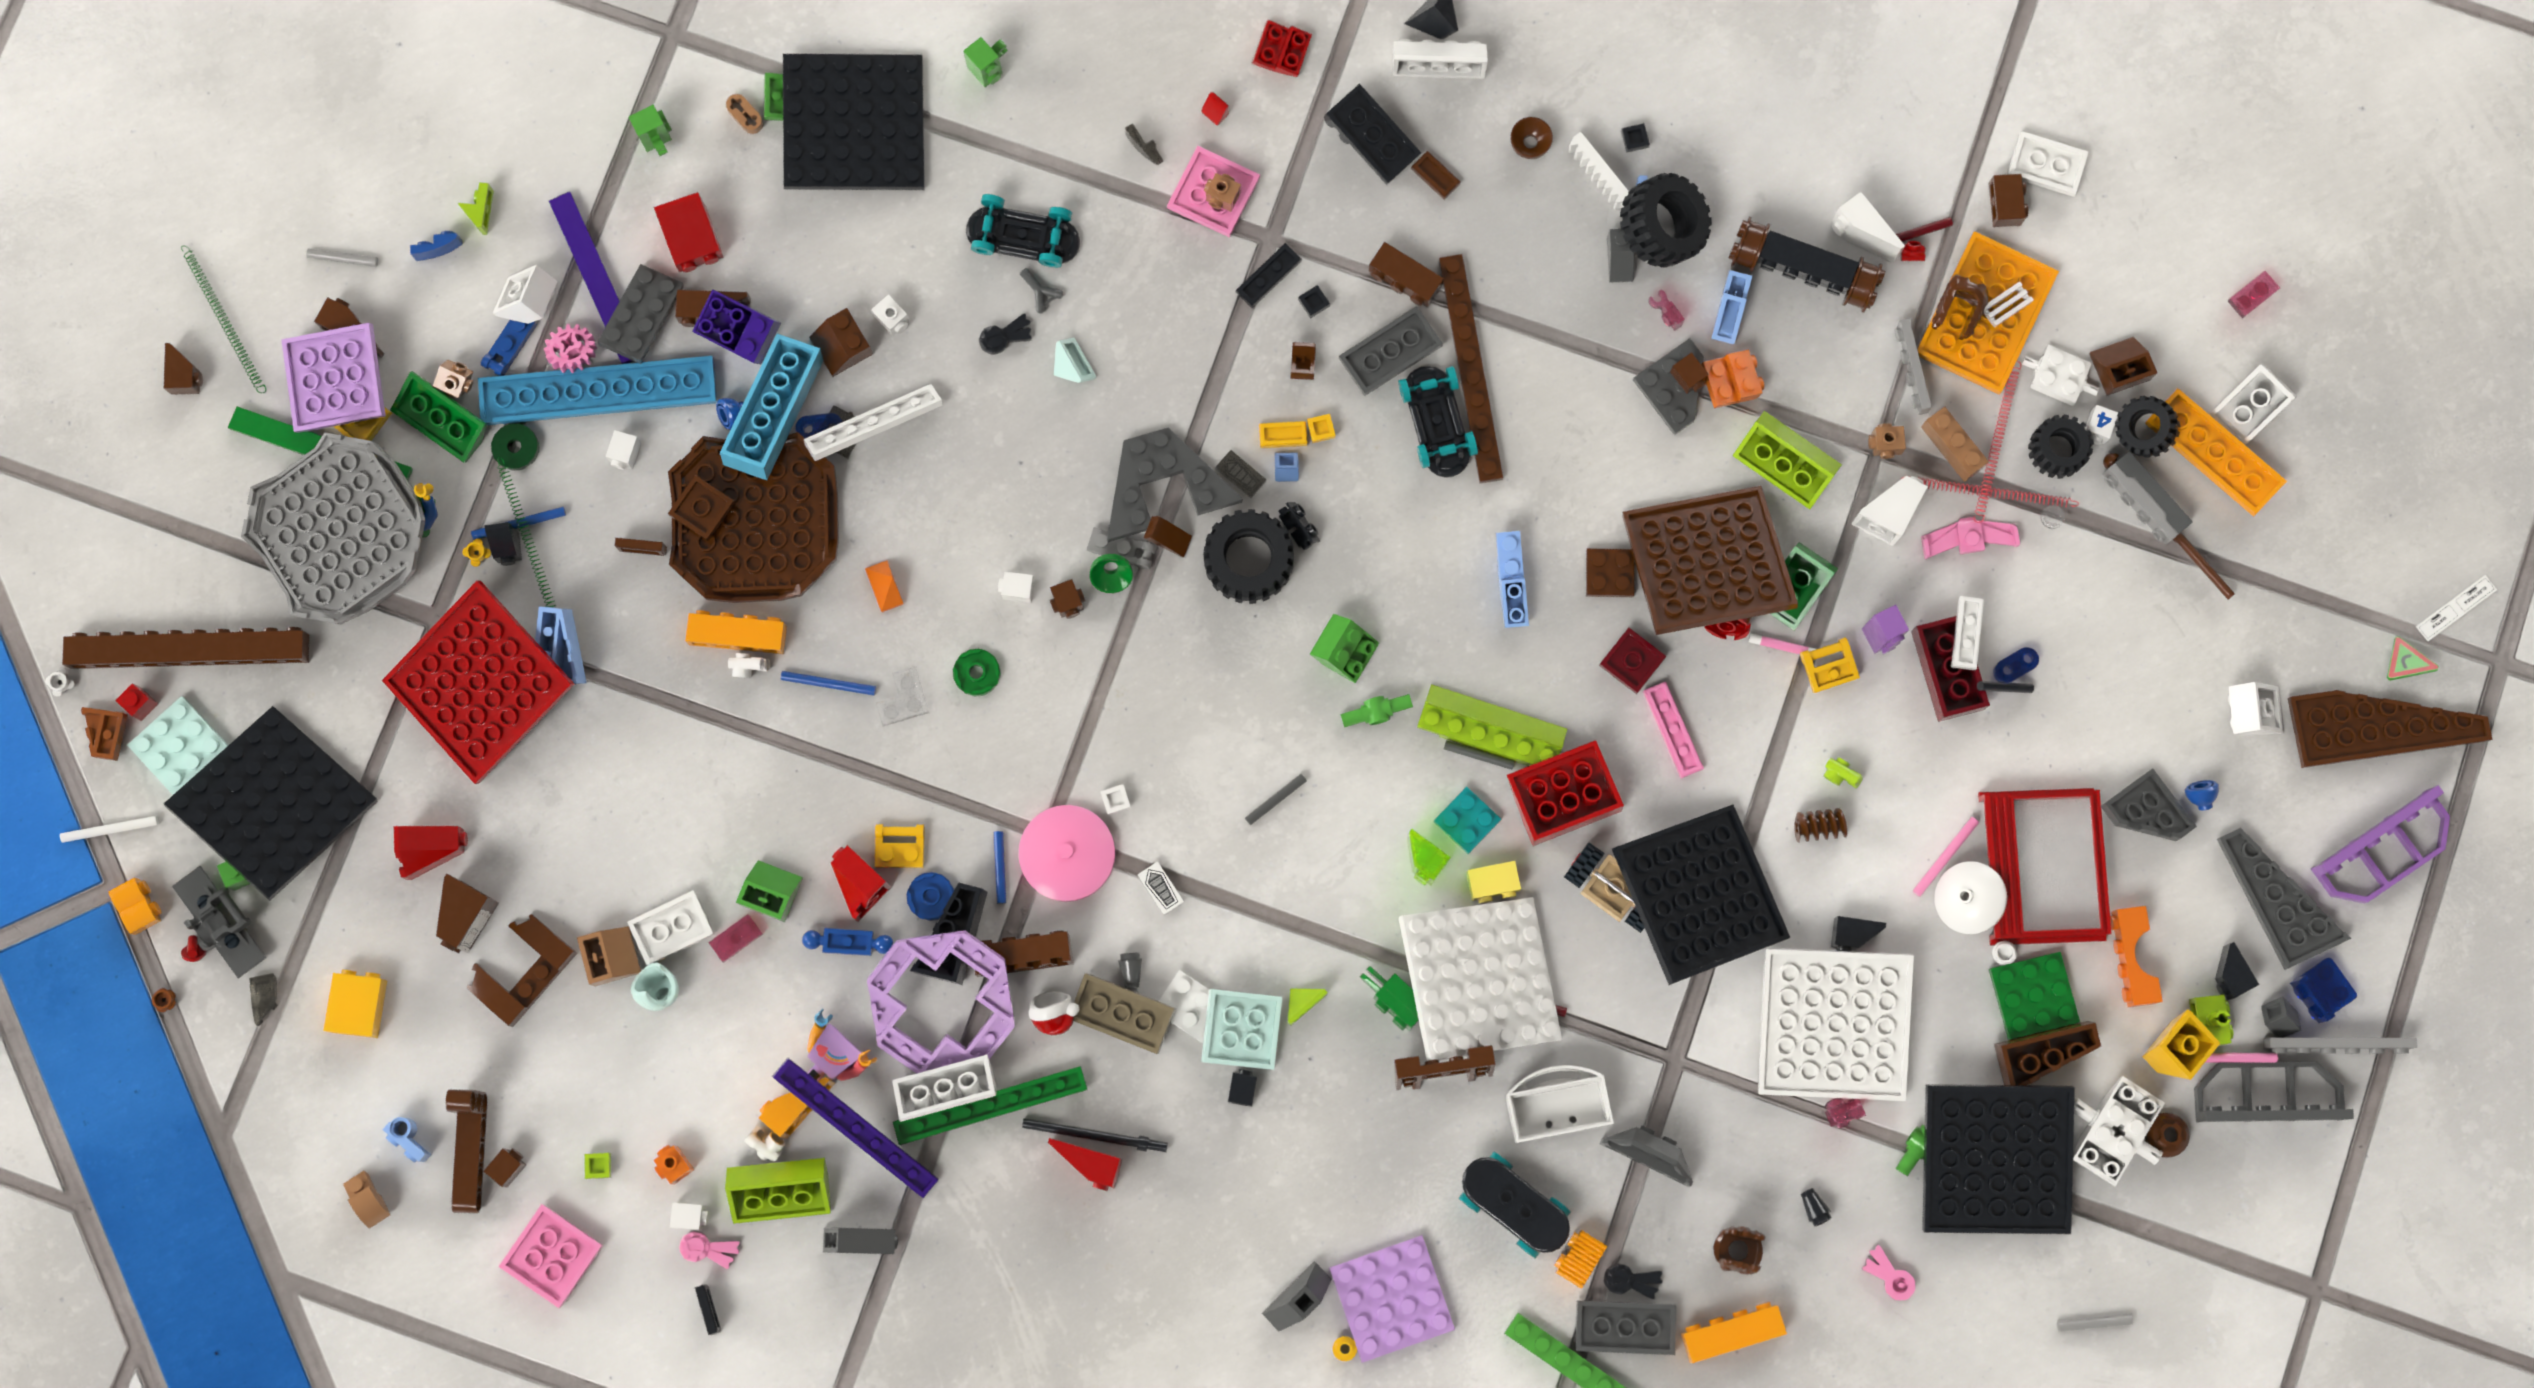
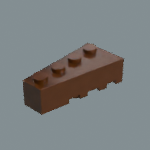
M1064 930L1052 931L1046 935L1029 934L1026 935V938L1021 939L1006 937L1002 938V942L992 943V940L981 941L1005 958L1007 973L1074 965L1070 935L1067 931L1064 932ZM975 970V975L977 977H984L982 974Z
M2085 1021L1995 1043L1994 1047L2004 1085H2028L2062 1068V1066L2069 1062L2075 1061L2100 1048L2101 1043L2096 1023Z

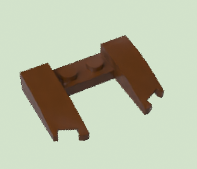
M533 914L529 915L530 920L517 925L514 921L508 925L509 928L541 955L509 992L477 963L472 967V970L476 971L472 986L467 985V989L510 1027L515 1026L577 954L575 950Z
M1493 1046L1469 1048L1467 1059H1464L1463 1056H1455L1449 1058L1448 1062L1439 1063V1060L1425 1061V1065L1421 1066L1419 1056L1394 1059L1396 1091L1401 1090L1402 1084L1404 1088L1420 1089L1421 1080L1467 1073L1468 1082L1476 1080L1474 1073H1476V1077L1486 1076V1073L1488 1077H1492L1496 1065Z

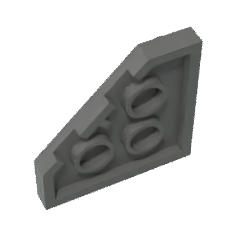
M1690 338L1633 378L1634 383L1674 435L1692 424L1695 420L1699 391L1695 392L1692 390L1687 394L1670 373L1672 366L1691 352L1700 364L1703 362V354Z
M2153 768L2100 806L2117 827L2172 841L2180 840L2197 827Z

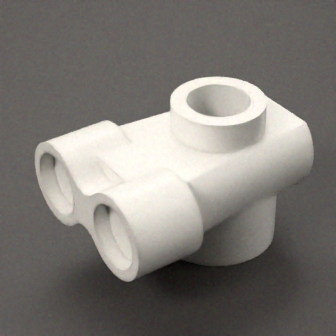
M736 653V658L728 659V668L733 669L732 677L751 678L752 670L768 672L770 660L761 657L750 658V654Z
M758 1125L753 1128L744 1140L751 1148L757 1150V1154L762 1160H771L773 1163L783 1152L782 1148L786 1144L785 1140L775 1132H770L766 1135L765 1131Z

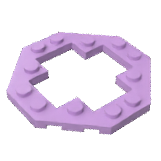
M966 930L896 940L867 978L877 1046L916 1074L983 1055H988L990 1059L1015 1027L1005 958ZM951 952L988 978V981L978 992L975 999L993 1011V1014L967 1047L946 1034L934 1051L931 1052L894 1026L907 1009V1005L888 992L915 957L936 971Z

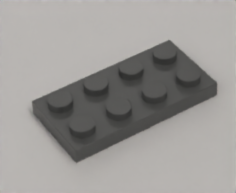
M640 264L601 334L598 345L642 364L676 301L677 290H682L683 283Z
M1416 306L1339 355V360L1363 395L1366 396L1441 348L1443 343Z
M1577 1301L1575 1351L1675 1355L1676 1305Z

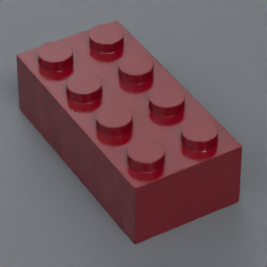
M1957 616L1918 625L1911 631L1938 722L1983 711L1990 706L1986 691H1979L1977 689V683L1983 681L1978 664L1976 670L1951 667Z

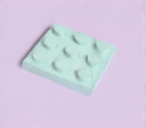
M181 696L127 746L173 795L222 752L228 744L196 709Z
M1209 989L1201 1062L1274 1070L1282 997Z

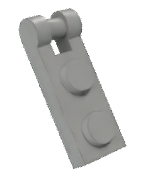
M1096 527L1093 528L1087 546L1088 552L1101 556L1104 554H1118L1125 557L1131 565L1150 569L1152 564L1150 559L1152 554H1155L1157 546L1128 537L1107 542L1108 531ZM1137 550L1143 551L1141 558L1135 557Z

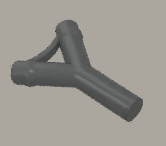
M1027 268L1020 272V276L1035 291L1037 313H1044L1045 307L1049 302L1063 297L1062 290L1042 286ZM1044 295L1051 296L1052 298L1048 299L1044 304Z

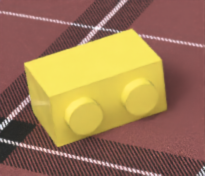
M1515 861L1471 869L1466 873L1472 901L1478 900L1479 904L1493 901L1492 897L1502 895V899L1516 897V892L1521 890Z

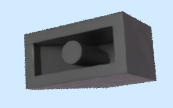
M1609 229L1608 232L1609 282H1633L1634 253L1629 248V242L1624 240L1623 235L1625 233L1623 229Z

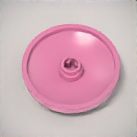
M1061 805L1043 811L1028 824L1019 844V863L1026 880L1037 892L1056 901H1078L1094 894L1108 880L1115 862V845L1108 827L1096 814L1079 806Z

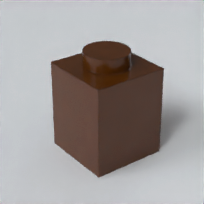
M1692 352L1674 364L1670 371L1687 394L1692 390L1697 392L1706 385L1705 381L1709 375Z
M503 1148L483 1172L501 1187L507 1188L526 1164L522 1161L524 1157L514 1148L511 1150Z

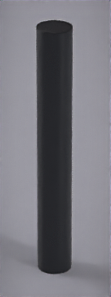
M1979 681L1977 689L1979 691L2032 693L2034 685Z

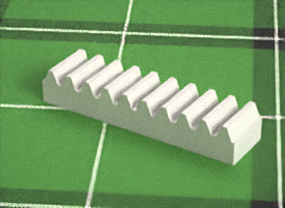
M1581 132L1572 138L1568 152H1575L1574 160L1581 159L1580 167L1587 166L1586 174L1593 173L1591 181L1598 180L1596 187H1604L1602 195L1610 194L1608 202L1615 201L1614 209L1623 208L1622 202L1625 196H1628L1629 191Z

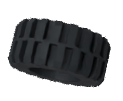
M1675 173L1658 174L1633 187L1622 202L1624 207L1621 208L1620 217H1622L1620 226L1625 233L1623 235L1624 240L1629 242L1630 250L1633 253L1636 252L1638 254L1637 257L1643 262L1648 260L1647 263L1649 265L1661 268L1674 266L1696 256L1707 244L1706 239L1709 238L1711 233L1709 226L1712 225V217H1709V205H1706L1704 201L1706 198L1703 193H1699V188L1694 183L1690 184L1689 179L1684 176L1679 177ZM1658 203L1664 206L1672 216L1675 227L1674 237L1668 235L1658 221Z
M1248 509L1246 513H1242L1241 510L1234 511V515L1229 516L1227 514L1222 517L1220 523L1216 522L1212 527V532L1206 537L1203 551L1206 575L1211 580L1213 587L1217 591L1220 590L1227 599L1231 597L1238 603L1249 601V604H1254L1256 600L1262 599L1266 601L1270 599L1272 594L1277 595L1281 591V587L1287 584L1290 573L1293 570V542L1289 538L1287 529L1280 525V521L1277 518H1270L1269 513L1263 511L1261 514L1255 513V509ZM1255 537L1268 545L1271 552V562L1263 573L1257 576L1245 577L1234 573L1230 569L1226 560V554L1229 546L1237 539Z

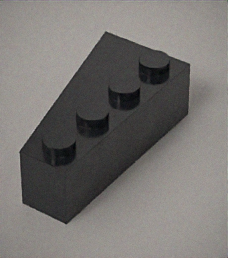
M958 883L943 910L944 912L940 920L936 922L931 935L966 930L976 937L988 892L979 887ZM950 952L936 971L920 959L913 964L910 971L918 975L963 985L968 964Z

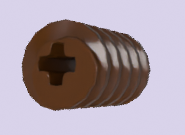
M1835 808L1834 813L1831 809H1826L1824 814L1821 810H1816L1815 815L1811 811H1807L1805 816L1802 812H1797L1794 822L1795 837L1798 843H1800L1801 835L1804 836L1806 842H1809L1810 835L1813 834L1815 841H1819L1820 833H1822L1825 840H1828L1829 833L1832 832L1834 839H1838L1839 831H1841L1844 838H1847L1845 816L1840 808Z

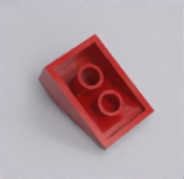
M1049 1138L1048 1143L1088 1181L1093 1182L1092 1187L1107 1192L1109 1187L1115 1188L1122 1163L1121 1158Z

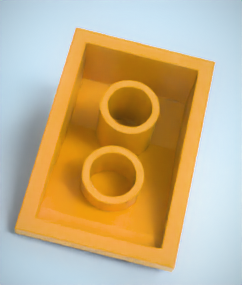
M827 1077L818 1080L828 1090L836 1084ZM790 1092L775 1098L772 1102L768 1100L760 1109L762 1114L758 1118L779 1137L788 1139L810 1114L812 1109Z

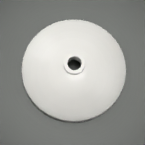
M1962 862L1952 866L1942 875L1935 890V906L1940 918L1948 927L1964 934H1979L1994 927L2002 918L2007 905V890L2002 878L1994 869L1979 862ZM1965 892L1969 893V899L1967 901L1963 900V894Z

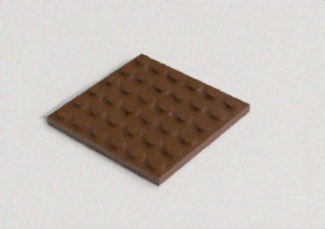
M1761 486L1623 511L1622 518L1656 635L1797 609L1796 595Z

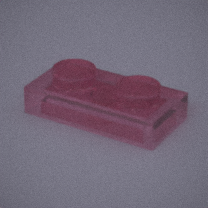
M2264 271L2228 300V303L2243 319L2276 293L2280 287Z
M747 914L708 943L724 963L762 936L763 933L751 916Z

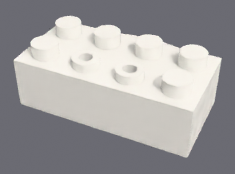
M1571 1065L1544 1068L1522 1079L1505 1095L1515 1144L1614 1124L1604 1075L1591 1069ZM1571 1071L1580 1074L1579 1079H1552L1540 1083L1531 1089L1526 1087L1528 1081L1551 1072ZM1574 1117L1576 1119L1575 1123H1570L1569 1118ZM1547 1121L1552 1123L1551 1128L1545 1126Z

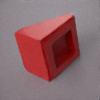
M1211 92L1201 112L1215 125H1219L1229 115V105L1214 92Z

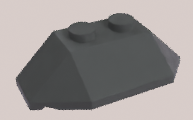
M1643 1125L1641 1128L1635 1127L1601 1139V1145L1687 1187L1692 1186V1177L1681 1148L1676 1146V1141L1666 1136L1660 1139L1654 1136L1655 1131Z

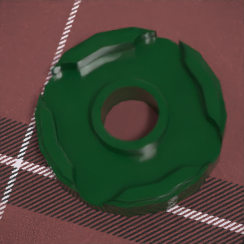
M519 423L508 424L501 427L494 434L491 442V452L497 462L499 460V464L503 468L508 467L506 469L511 471L523 470L536 460L539 453V441L535 433L527 426ZM513 442H520L521 449L516 453L510 452V445Z

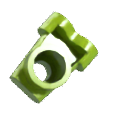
M1840 757L1836 760L1830 758L1825 765L1827 770L1823 777L1837 786H1840L1842 781L1845 780L1857 789L1863 780L1862 775L1853 769H1849L1850 764Z

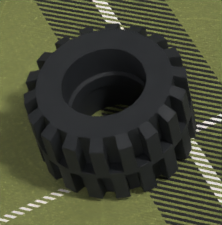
M2140 396V399H2131L2129 405L2125 403L2122 406L2124 408L2122 413L2118 412L2117 414L2119 420L2115 421V427L2118 430L2115 432L2116 436L2120 439L2119 442L2130 452L2146 458H2150V456L2157 457L2160 456L2161 452H2168V447L2170 445L2174 446L2176 443L2174 439L2179 437L2180 433L2178 431L2180 422L2177 420L2178 415L2173 408L2165 401L2154 396ZM2150 413L2157 415L2160 419L2158 433L2148 440L2139 439L2135 433V425L2139 418Z
M2065 414L2061 418L2059 415H2055L2051 419H2046L2032 434L2031 442L2028 444V449L2031 450L2029 458H2034L2035 460L2032 463L2033 466H2039L2041 468L2039 472L2042 474L2048 472V477L2051 478L2057 475V478L2061 479L2066 475L2070 477L2075 472L2077 473L2088 462L2089 456L2093 453L2091 446L2094 444V441L2089 439L2092 433L2090 430L2086 431L2084 429L2087 426L2084 422L2079 424L2077 422L2078 418L2073 417L2069 419V415ZM2061 436L2065 438L2072 447L2071 457L2056 455L2050 448V437Z

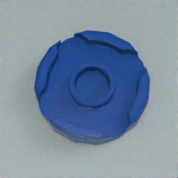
M923 873L911 882L906 894L907 904L911 911L920 919L928 921L939 920L954 892V888L947 878L938 873Z

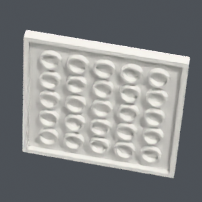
M1533 897L1399 917L1427 1061L1467 1056L1469 1048L1492 1045L1494 1052L1562 1040Z
M1765 948L1758 1094L1906 1101L1914 955Z

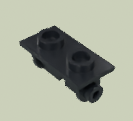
M1287 502V507L1285 506L1278 511L1280 514L1279 518L1287 530L1296 526L1297 530L1291 533V536L1299 548L1302 547L1303 550H1307L1312 546L1310 542H1320L1317 536L1319 534L1318 530L1312 523H1308L1305 518L1306 513L1300 504Z

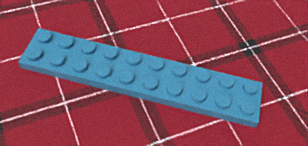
M713 356L642 362V364L629 363L583 368L582 371L577 368L574 373L567 369L565 373H562L561 370L478 378L480 419L487 423V425L717 403Z

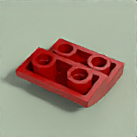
M1267 20L1251 64L1280 74L1297 77L1312 34L1294 26L1287 28Z

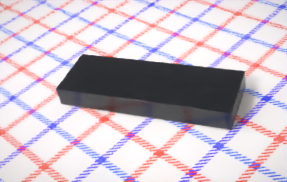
M1285 243L1236 289V293L1253 308L1302 259Z

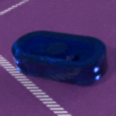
M834 413L801 417L797 421L795 429L801 436L807 438L828 429V426L832 423L837 425L843 421ZM808 426L813 427L810 433L805 432V428Z
M2029 647L2021 648L1995 665L1993 669L1994 678L1998 682L2012 683L2037 667L2039 663L2038 653ZM2024 655H2028L2031 658L2030 663L2024 661ZM2004 667H2008L2011 670L2009 675L2004 673Z

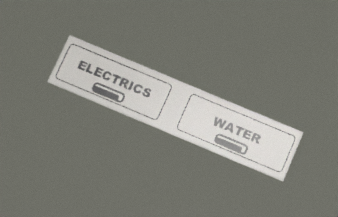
M2484 575L2417 625L2416 628L2429 641L2497 591V589L2488 577Z

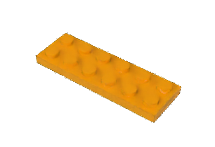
M2179 388L2165 401L2177 413V420L2180 422V427H2178L2179 437H2175L2174 441L2176 443L2172 447L2253 517L2287 482ZM2153 414L2145 424L2157 434L2160 429V419L2157 415Z

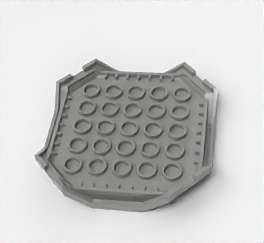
M325 432L313 450L280 474L250 487L247 504L250 506L247 519H244L241 537L267 564L287 596L290 615L341 625L372 610L405 586L416 571L425 525L422 504L398 465L376 442Z

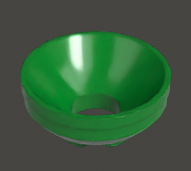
M1104 554L1092 563L1089 577L1092 585L1097 590L1104 593H1118L1130 585L1133 579L1131 564L1125 557L1118 554ZM1108 562H1113L1118 567L1113 571H1108L1104 568V565Z

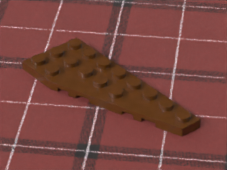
M2340 690L2287 698L2301 768L2493 740L2488 716L2448 711L2437 707H2425L2420 704L2386 698L2379 699L2363 694L2346 693V691Z

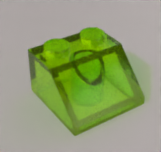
M1411 829L1407 836L1411 869L1415 874L1414 879L1424 886L1427 883L1432 886L1449 863L1451 857Z

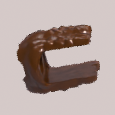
M1956 274L1949 281L1942 298H1940L1936 315L1932 320V327L1936 330L1941 326L1954 297L1961 298L1972 305V310L1959 336V339L1963 340L1974 333V328L1981 320V316L1984 315V309L1988 304V291L1984 284L1972 283L1968 277L1965 278Z
M1731 1226L1730 1228L1723 1229L1713 1245L1714 1256L1720 1264V1268L1723 1271L1734 1270L1746 1275L1757 1273L1761 1269V1266L1758 1265L1762 1260L1763 1247L1761 1241H1765V1235L1757 1230L1751 1231L1748 1227L1744 1226L1736 1228ZM1740 1240L1748 1247V1254L1742 1260H1735L1729 1254V1246L1734 1241Z

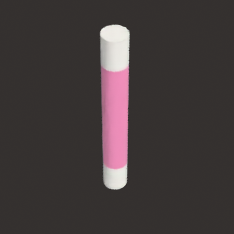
M1750 633L1748 639L1750 643L1799 655L1800 652L1805 650L1809 652L1816 650L1815 648Z

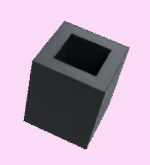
M1239 1069L1238 1073H1233L1228 1103L1252 1107L1257 1077L1252 1076V1071Z

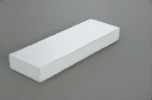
M1967 596L1959 597L1951 664L1953 668L1977 669L1984 599Z

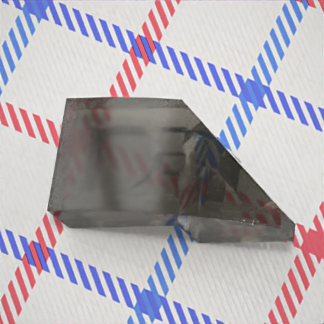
M1133 123L1125 127L1126 137L1141 155L1156 165L1163 162L1155 147L1154 140L1145 144Z
M274 973L249 978L254 1023L257 1026L264 1022L262 1019L271 1009L275 1010L278 1006L275 1002L277 999V977Z

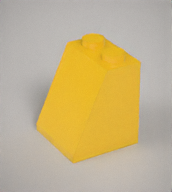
M2186 1010L2167 1025L2142 1057L2157 1073L2191 1080L2220 1045V1042L2190 1010Z

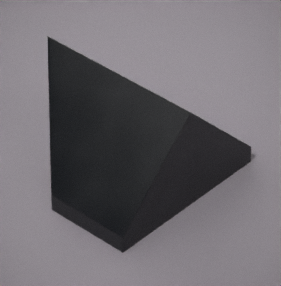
M1427 0L1404 24L1438 39H1445L1458 31L1453 0Z

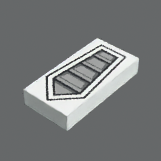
M1158 861L1138 874V877L1163 915L1184 903Z

